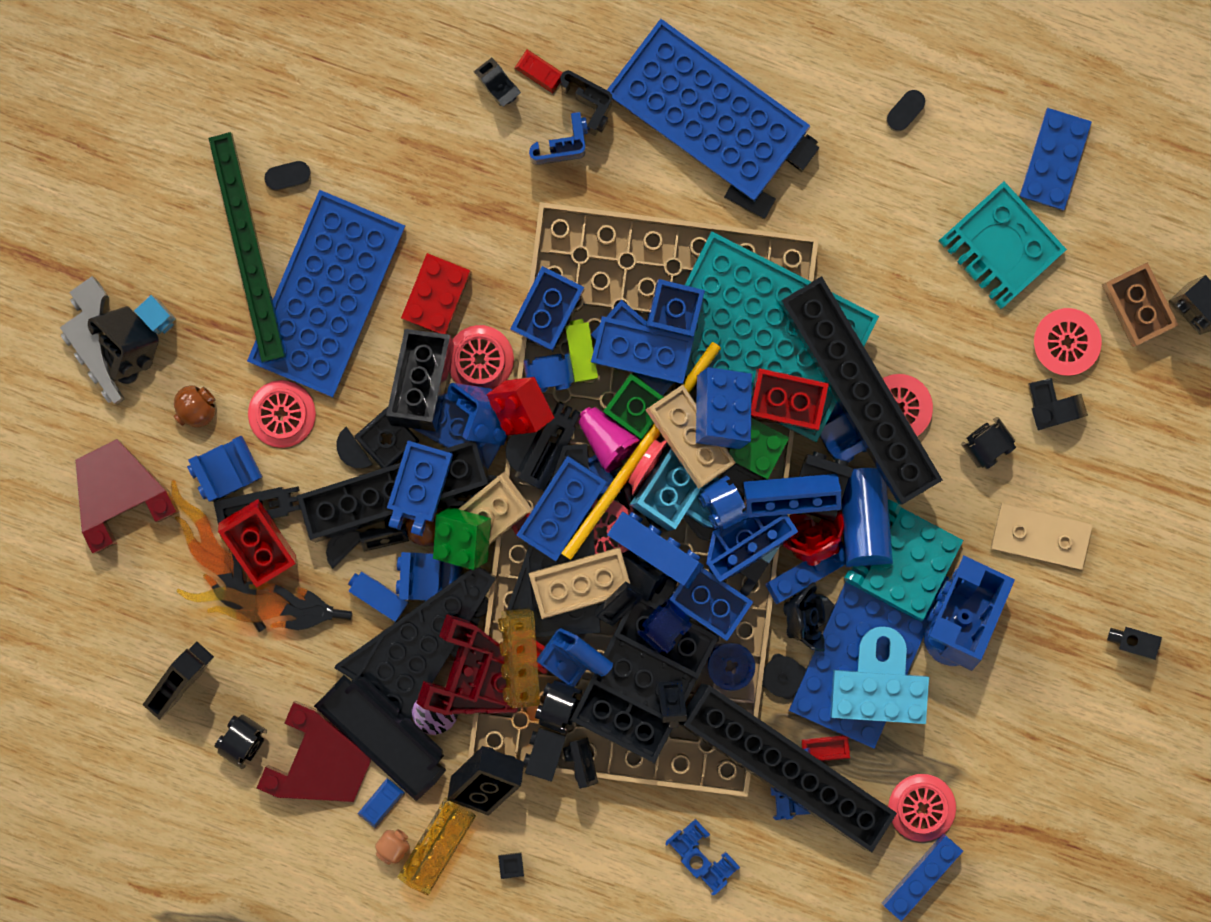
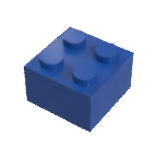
M658 279L646 327L694 337L705 290Z

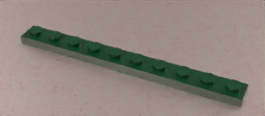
M228 132L213 136L208 139L261 361L266 363L285 358L286 354L233 133Z

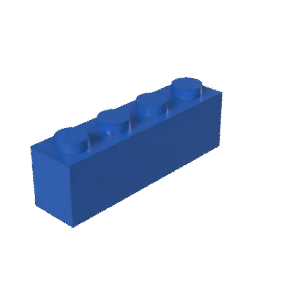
M838 474L743 482L744 504L748 518L841 510V488Z
M622 511L607 536L689 589L704 566L699 562L701 557L691 550L685 553L679 549L681 544L671 537L665 540L660 536L662 531L651 524L647 528L641 524L643 519L633 512L627 515Z
M943 833L883 900V906L902 921L961 855L963 850Z

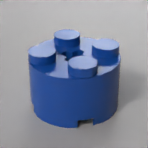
M566 353L564 355L565 358H562L561 354L536 357L535 360H532V363L529 362V359L524 360L526 378L535 377L542 392H546L548 387L555 386L556 390L570 388L571 383L574 382L570 353Z
M724 476L701 488V494L697 496L703 508L707 507L711 514L708 519L714 529L719 528L722 531L748 518V513L743 514L742 509L746 507L734 484L729 486L726 482L730 479L728 476Z

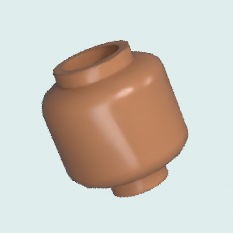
M400 829L396 831L386 830L375 844L376 856L388 865L399 863L410 848L407 841L408 836Z

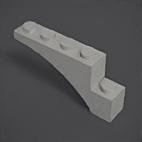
M91 276L69 292L73 297L70 299L71 303L77 311L81 309L82 312L60 327L63 331L61 337L68 346L73 345L77 351L74 355L80 364L88 366L90 369L88 372L89 377L95 384L100 383L104 389L101 393L108 403L112 401L114 404H119L125 398L118 389L114 379L109 375L110 370L104 356V346L99 342L102 332L92 335L88 329V319L103 314L105 299L109 297L98 280Z

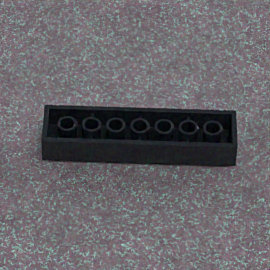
M468 441L442 450L452 453L454 456L439 504L481 491L491 483L479 442ZM401 463L297 495L309 539L316 543L391 519L393 510L388 509L387 506Z

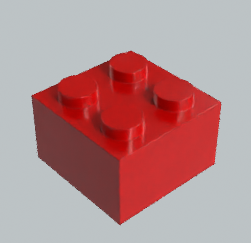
M535 377L506 380L486 394L506 435L537 432L555 418Z

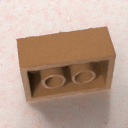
M1148 262L1102 284L1132 347L1178 326Z

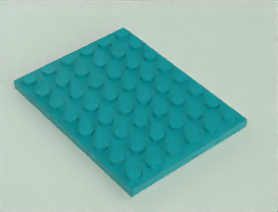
M711 231L685 283L686 286L705 290L685 377L689 375L711 342H714L722 349L709 367L751 373L752 388L756 369L759 368L826 383L779 304V301L808 285L811 281ZM832 292L861 343L865 346L879 316ZM828 386L819 430L815 431L783 423L778 424L817 442L837 400Z

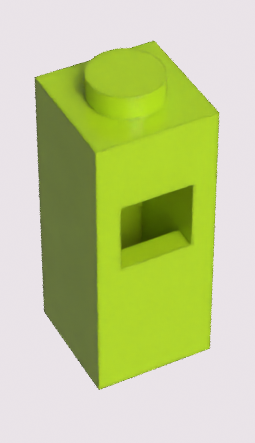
M583 319L569 321L570 325L565 326L575 383L598 379L596 364L591 363L593 345L589 322L584 323Z

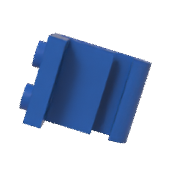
M580 112L571 113L574 137L549 140L550 152H556L555 154L535 156L540 154L539 143H534L529 150L531 162L535 165L583 158L585 156L584 134H588L586 117L581 118Z
M451 383L447 391L449 400L456 401V405L469 414L462 437L470 441L504 445L508 435L501 428L500 421L486 395L492 389Z
M836 402L820 438L834 460L837 458L850 462L856 454L867 451L839 403Z
M243 436L234 438L231 442L220 445L200 456L196 455L188 459L190 465L187 468L193 479L197 477L201 485L198 487L202 498H207L209 502L217 501L263 478Z
M401 552V557H398L397 560L400 580L396 582V594H399V599L427 600L462 575V567L433 559V554Z
M562 628L555 632L535 660L562 682L572 687H575L586 670L602 677L609 673L613 667V663L577 635Z

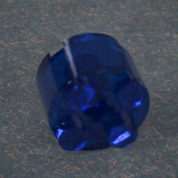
M669 598L664 601L667 604L664 608L659 605L642 624L645 628L644 631L638 630L637 632L658 653L662 651L668 653L676 644L674 639L680 633L684 635L692 626L689 622L690 617Z
M733 642L724 643L717 646L711 652L707 662L708 674L718 687L730 691L739 690L747 686L752 680L755 673V660L751 652L744 646ZM729 660L738 664L735 666L736 671L733 673L730 670H725Z

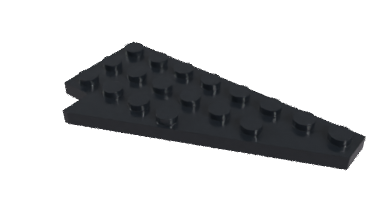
M588 444L563 446L553 477L567 456L589 469ZM592 507L590 508L589 512L587 513V515L585 516V518L583 519V521H582L581 524L579 525L578 529L580 528V526L582 525V523L585 521V519L587 518V516H588V515L590 514V512L592 511ZM594 528L571 560L561 554L558 560L554 561L529 544L506 615L528 614L530 637L553 636L560 628L572 634L601 633V621L595 617L594 613L599 607V603L542 619L529 577L530 572L596 554Z
M482 567L468 570L338 662L334 668L353 679L351 682L358 676L368 679L398 707L399 713L404 718L411 720L412 709L418 699L423 681L434 682L456 645L439 637L446 615L455 616L470 622L495 581L496 576Z

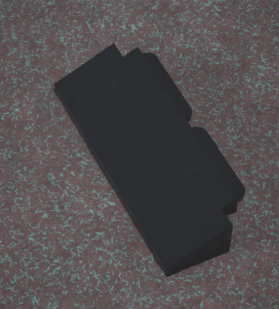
M343 675L314 705L319 712L415 801L420 799L435 785L446 771L439 764L440 760L444 757L443 750L412 720L404 718L399 713L398 707L368 679L358 676L351 682Z

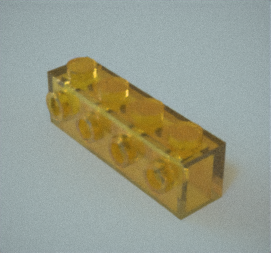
M529 608L501 611L498 627L500 633H503V641L500 642V653L504 656L505 665L501 666L502 677L506 679V688H503L504 701L512 709L539 706L540 695L534 612Z
M445 797L397 878L410 888L428 896L477 815L464 806L448 801L447 797Z

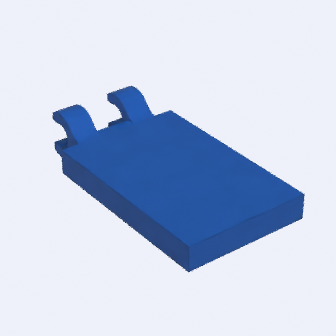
M407 441L387 506L388 509L393 510L389 526L400 530L403 517L415 521L411 533L423 536L426 520L431 522L434 520L454 454Z

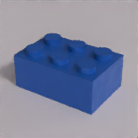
M542 266L510 330L553 352L584 291V287Z
M707 367L697 375L696 443L741 449L751 442V373Z
M704 568L701 569L689 589L679 583L668 602L726 641H728L753 604L752 600L724 581L719 583L715 576Z

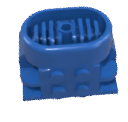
M963 556L951 580L946 581L943 588L939 590L935 599L938 602L931 609L927 618L929 623L925 630L924 643L932 658L947 666L960 665L972 671L983 658L1015 579L967 556Z

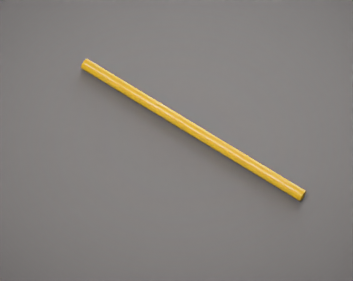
M711 342L684 380L683 385L689 394L697 384V375L709 367L722 349L716 343ZM655 424L651 426L561 554L571 560L628 481L648 448L660 436L661 433Z

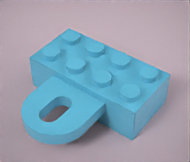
M668 444L659 457L656 466L630 503V506L667 531L675 530L685 514L699 524L713 528L708 519L711 515L708 508H703L697 498L701 494V488L698 489ZM717 477L714 478L713 480H711L710 482H708L707 484H705L703 487H705V486H707V485L713 483L714 481L718 480L719 478H717Z
M885 626L869 630L860 641L858 670H833L831 718L926 724L929 677L905 674L907 648L905 640L899 632ZM886 636L890 641L889 657L886 661L881 662L876 658V643L879 637Z

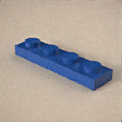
M840 541L839 552L822 560L818 565L810 566L807 564V561H803L765 583L774 602L778 604L808 587L812 582H816L846 565L845 547Z

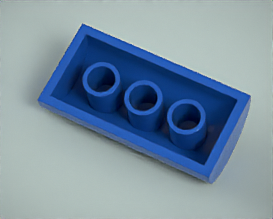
M876 468L853 469L841 501L846 567L893 564L887 484Z

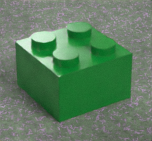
M630 374L603 413L642 440L654 423L646 409L664 397L636 376Z
M751 418V442L741 449L730 448L728 452L737 465L768 480L790 437Z
M452 507L437 514L433 559L475 570L488 562L491 518Z

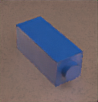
M363 571L359 575L355 573L348 583L351 586L349 589L350 593L395 622L409 603L407 600L399 599L398 594Z

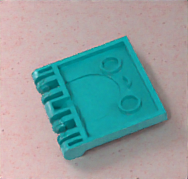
M1005 181L938 240L945 248L954 238L960 237L947 250L950 254L955 253L963 243L970 248L967 253L959 257L957 262L961 265L973 253L977 256L964 269L974 281L988 269L992 272L979 284L981 288L988 286L995 277L1002 283L988 295L993 299L1004 288L1008 290L995 302L1000 309L1006 306L1067 250Z
M888 499L890 525H892L890 530L893 564L871 565L869 570L864 566L850 567L852 570L847 571L844 580L922 622L964 540L907 511L896 502Z

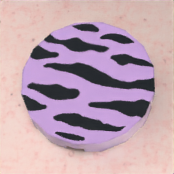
M416 702L412 709L414 723L424 733L430 735L446 732L454 725L458 714L443 715L423 709Z

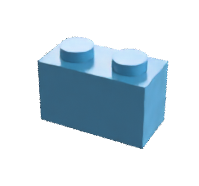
M152 295L134 310L145 324L157 334L162 332L165 334L174 326L173 321L176 318L158 298Z

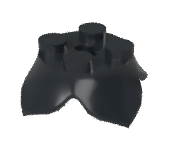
M812 582L805 590L794 594L790 602H785L783 611L785 616H787L788 625L787 636L788 638L800 640L812 650L825 651V640L822 632L819 631V627L828 622L835 605L823 594H814L817 590V585L815 582Z

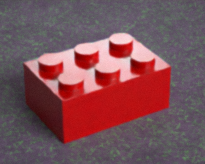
M427 253L401 319L434 333L447 334L471 271Z
M760 368L756 369L751 393V417L815 431L819 430L829 383Z
M259 499L219 522L218 533L256 588L296 564L295 552Z

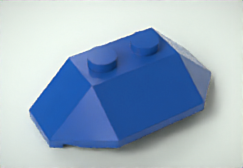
M787 514L746 518L723 531L717 528L712 532L706 564L720 583L738 574L778 548L798 533V530Z

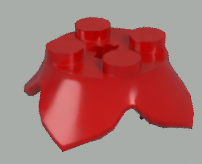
M841 512L837 513L834 522L821 519L819 523H816L807 515L790 514L789 518L798 530V533L784 542L782 546L791 550L796 558L807 561V564L810 566H815L822 560L839 552V542L844 530Z

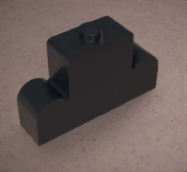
M196 641L170 665L143 703V706L161 720L179 701L183 693L202 675L214 656Z

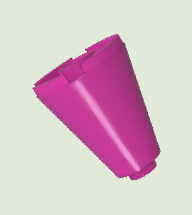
M588 407L580 413L578 423L602 468L609 473L623 465L621 461L626 457L629 459L640 443L639 438L596 407L592 409Z

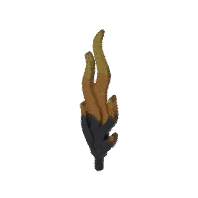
M172 480L171 489L175 503L194 521L201 537V542L197 541L187 521L179 516L175 517V520L183 528L189 550L201 565L223 580L226 590L208 574H204L203 578L210 584L215 595L223 604L241 612L247 618L249 617L258 632L263 631L267 627L257 613L259 611L257 608V588L248 575L245 584L243 568L229 549L230 552L228 553L220 546L214 537L207 516L200 509L183 499L179 493L176 481Z
M264 583L257 588L254 584H249L250 589L267 590L270 592L263 595L246 594L228 587L215 588L199 594L177 589V593L182 597L196 603L224 600L242 606L243 609L240 610L222 606L207 609V613L218 612L242 622L255 623L285 615L297 618L293 621L272 623L270 625L271 628L304 630L323 621L332 620V618L351 620L352 611L333 609V606H329L317 595L301 587H296L295 591L304 597L305 600L297 598L281 586Z

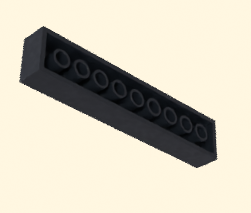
M821 276L779 301L780 306L826 383H829L828 386L897 503L903 505L943 481L823 277Z
M703 683L700 685L686 707L687 721L679 722V725L866 851L871 853L874 851L897 814L891 808L710 685Z

